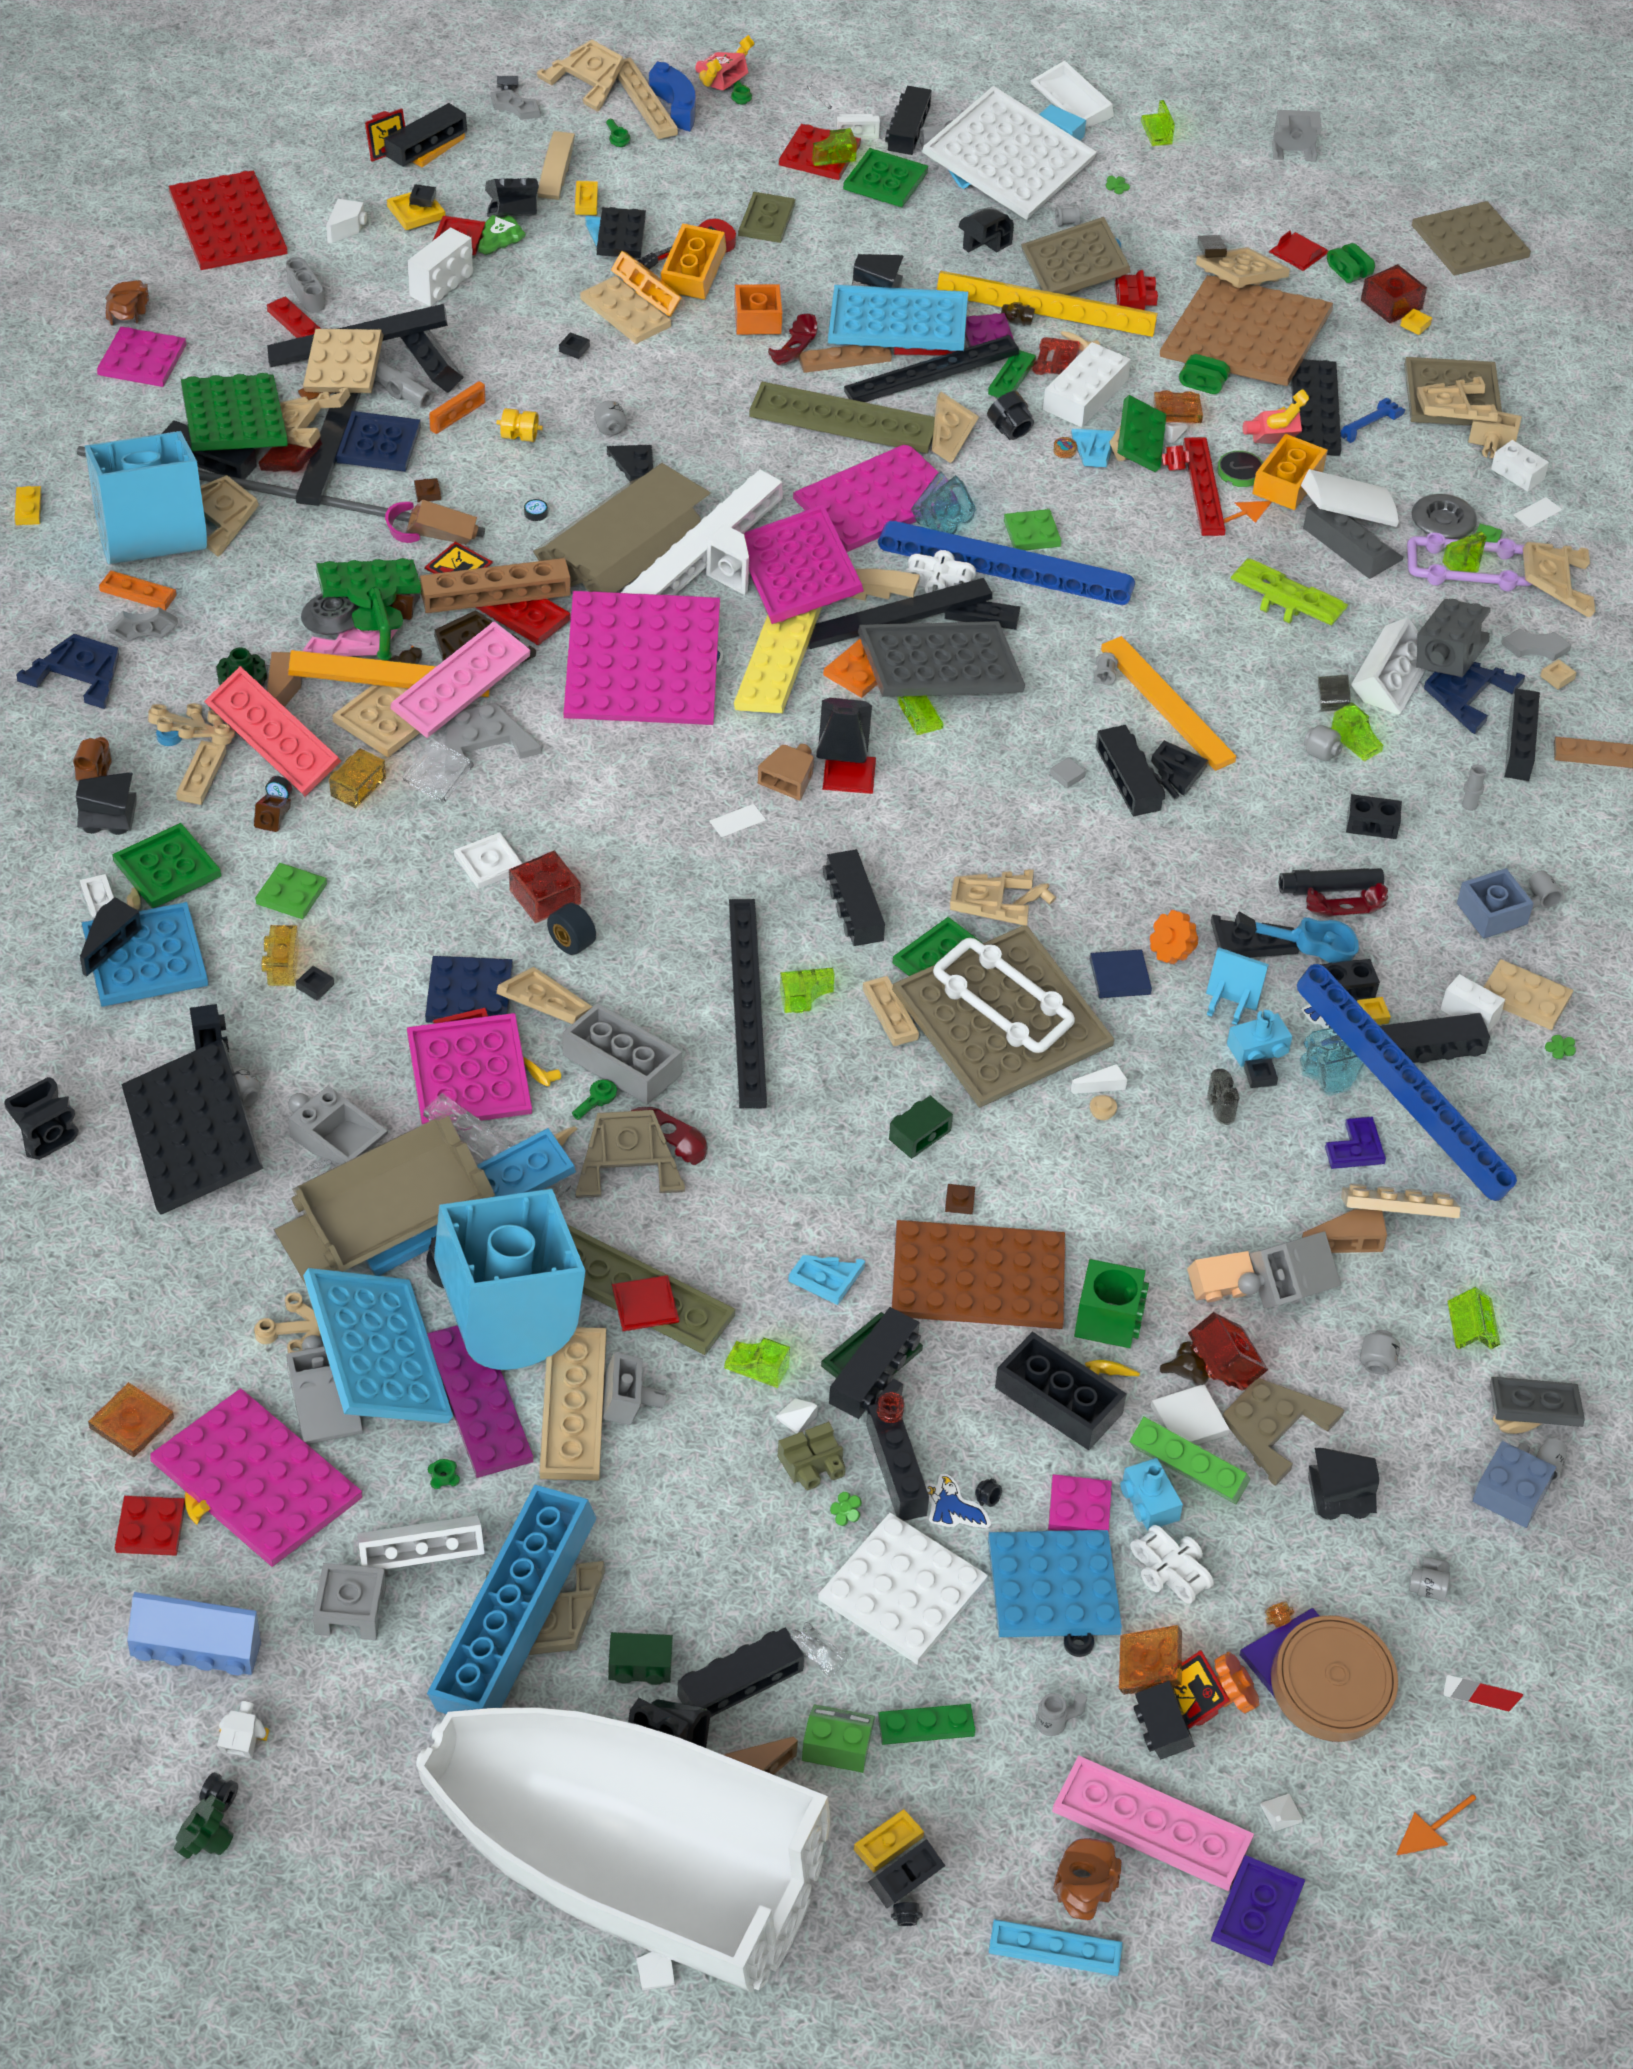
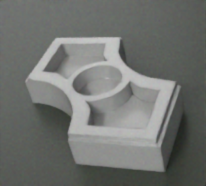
M512 89L490 92L495 110L512 112L520 120L541 117V112L535 99L522 98L516 95Z
M160 607L143 614H132L122 611L107 625V629L127 642L145 635L162 638L178 624V618Z
M1519 628L1504 637L1502 645L1519 658L1524 655H1541L1554 661L1571 649V644L1555 632L1536 635Z

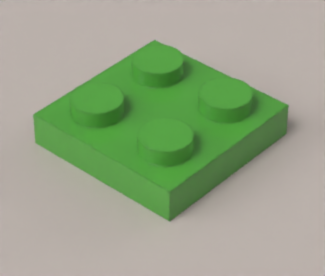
M1050 509L1004 514V523L1013 548L1026 551L1061 547V538Z
M279 862L255 897L256 904L303 920L326 887L327 878Z

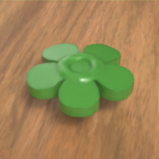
M1114 176L1107 177L1105 186L1108 190H1114L1116 194H1122L1123 191L1129 190L1130 186L1125 183V178L1121 176L1117 178Z
M1554 1035L1551 1038L1552 1042L1545 1044L1546 1051L1552 1052V1056L1556 1059H1562L1564 1054L1566 1056H1573L1576 1053V1048L1574 1047L1575 1039L1572 1037L1563 1039L1561 1035Z
M848 1492L840 1493L838 1495L839 1503H832L830 1512L836 1515L835 1521L838 1525L845 1526L848 1520L851 1522L859 1520L860 1512L856 1509L861 1506L862 1500L859 1496H851Z

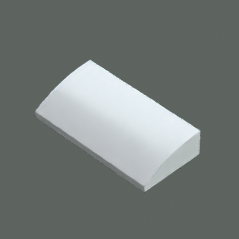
M1066 61L1030 80L1031 84L1056 107L1085 119L1086 127L1114 117L1112 103Z
M1311 469L1308 470L1301 484L1302 488L1319 509L1395 527L1399 523L1395 503L1385 487Z

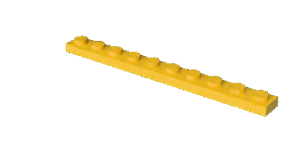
M942 270L939 272L937 290L968 292V301L998 307L1013 302H1021L1025 306L1030 305V307L1035 308L1034 314L1153 337L1158 316V313Z

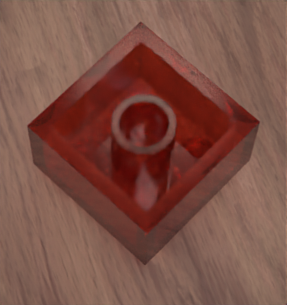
M1397 264L1364 279L1361 301L1390 324L1406 316L1412 309L1418 311L1423 309L1427 287Z
M555 850L509 869V890L534 923L547 919L550 914L567 903L581 904V883Z
M1215 1312L1211 1313L1188 1332L1193 1341L1191 1344L1192 1349L1200 1358H1203L1206 1363L1204 1368L1213 1380H1221L1228 1387L1233 1386L1243 1391L1269 1370L1243 1327Z

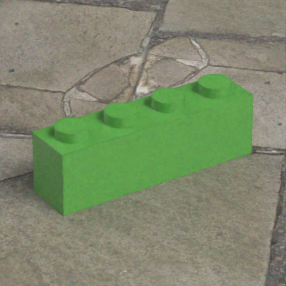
M1144 1416L1129 1441L1134 1449L1152 1459L1157 1458L1161 1464L1237 1505L1251 1480L1246 1472Z

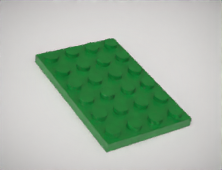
M258 373L257 375L250 376L236 374L230 377L213 375L210 378L190 376L186 379H181V390L192 451L288 446L274 374Z

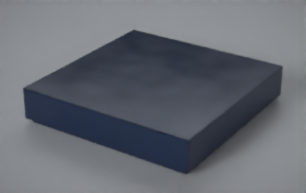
M1142 949L1090 953V963L1099 998L1151 995L1152 987Z

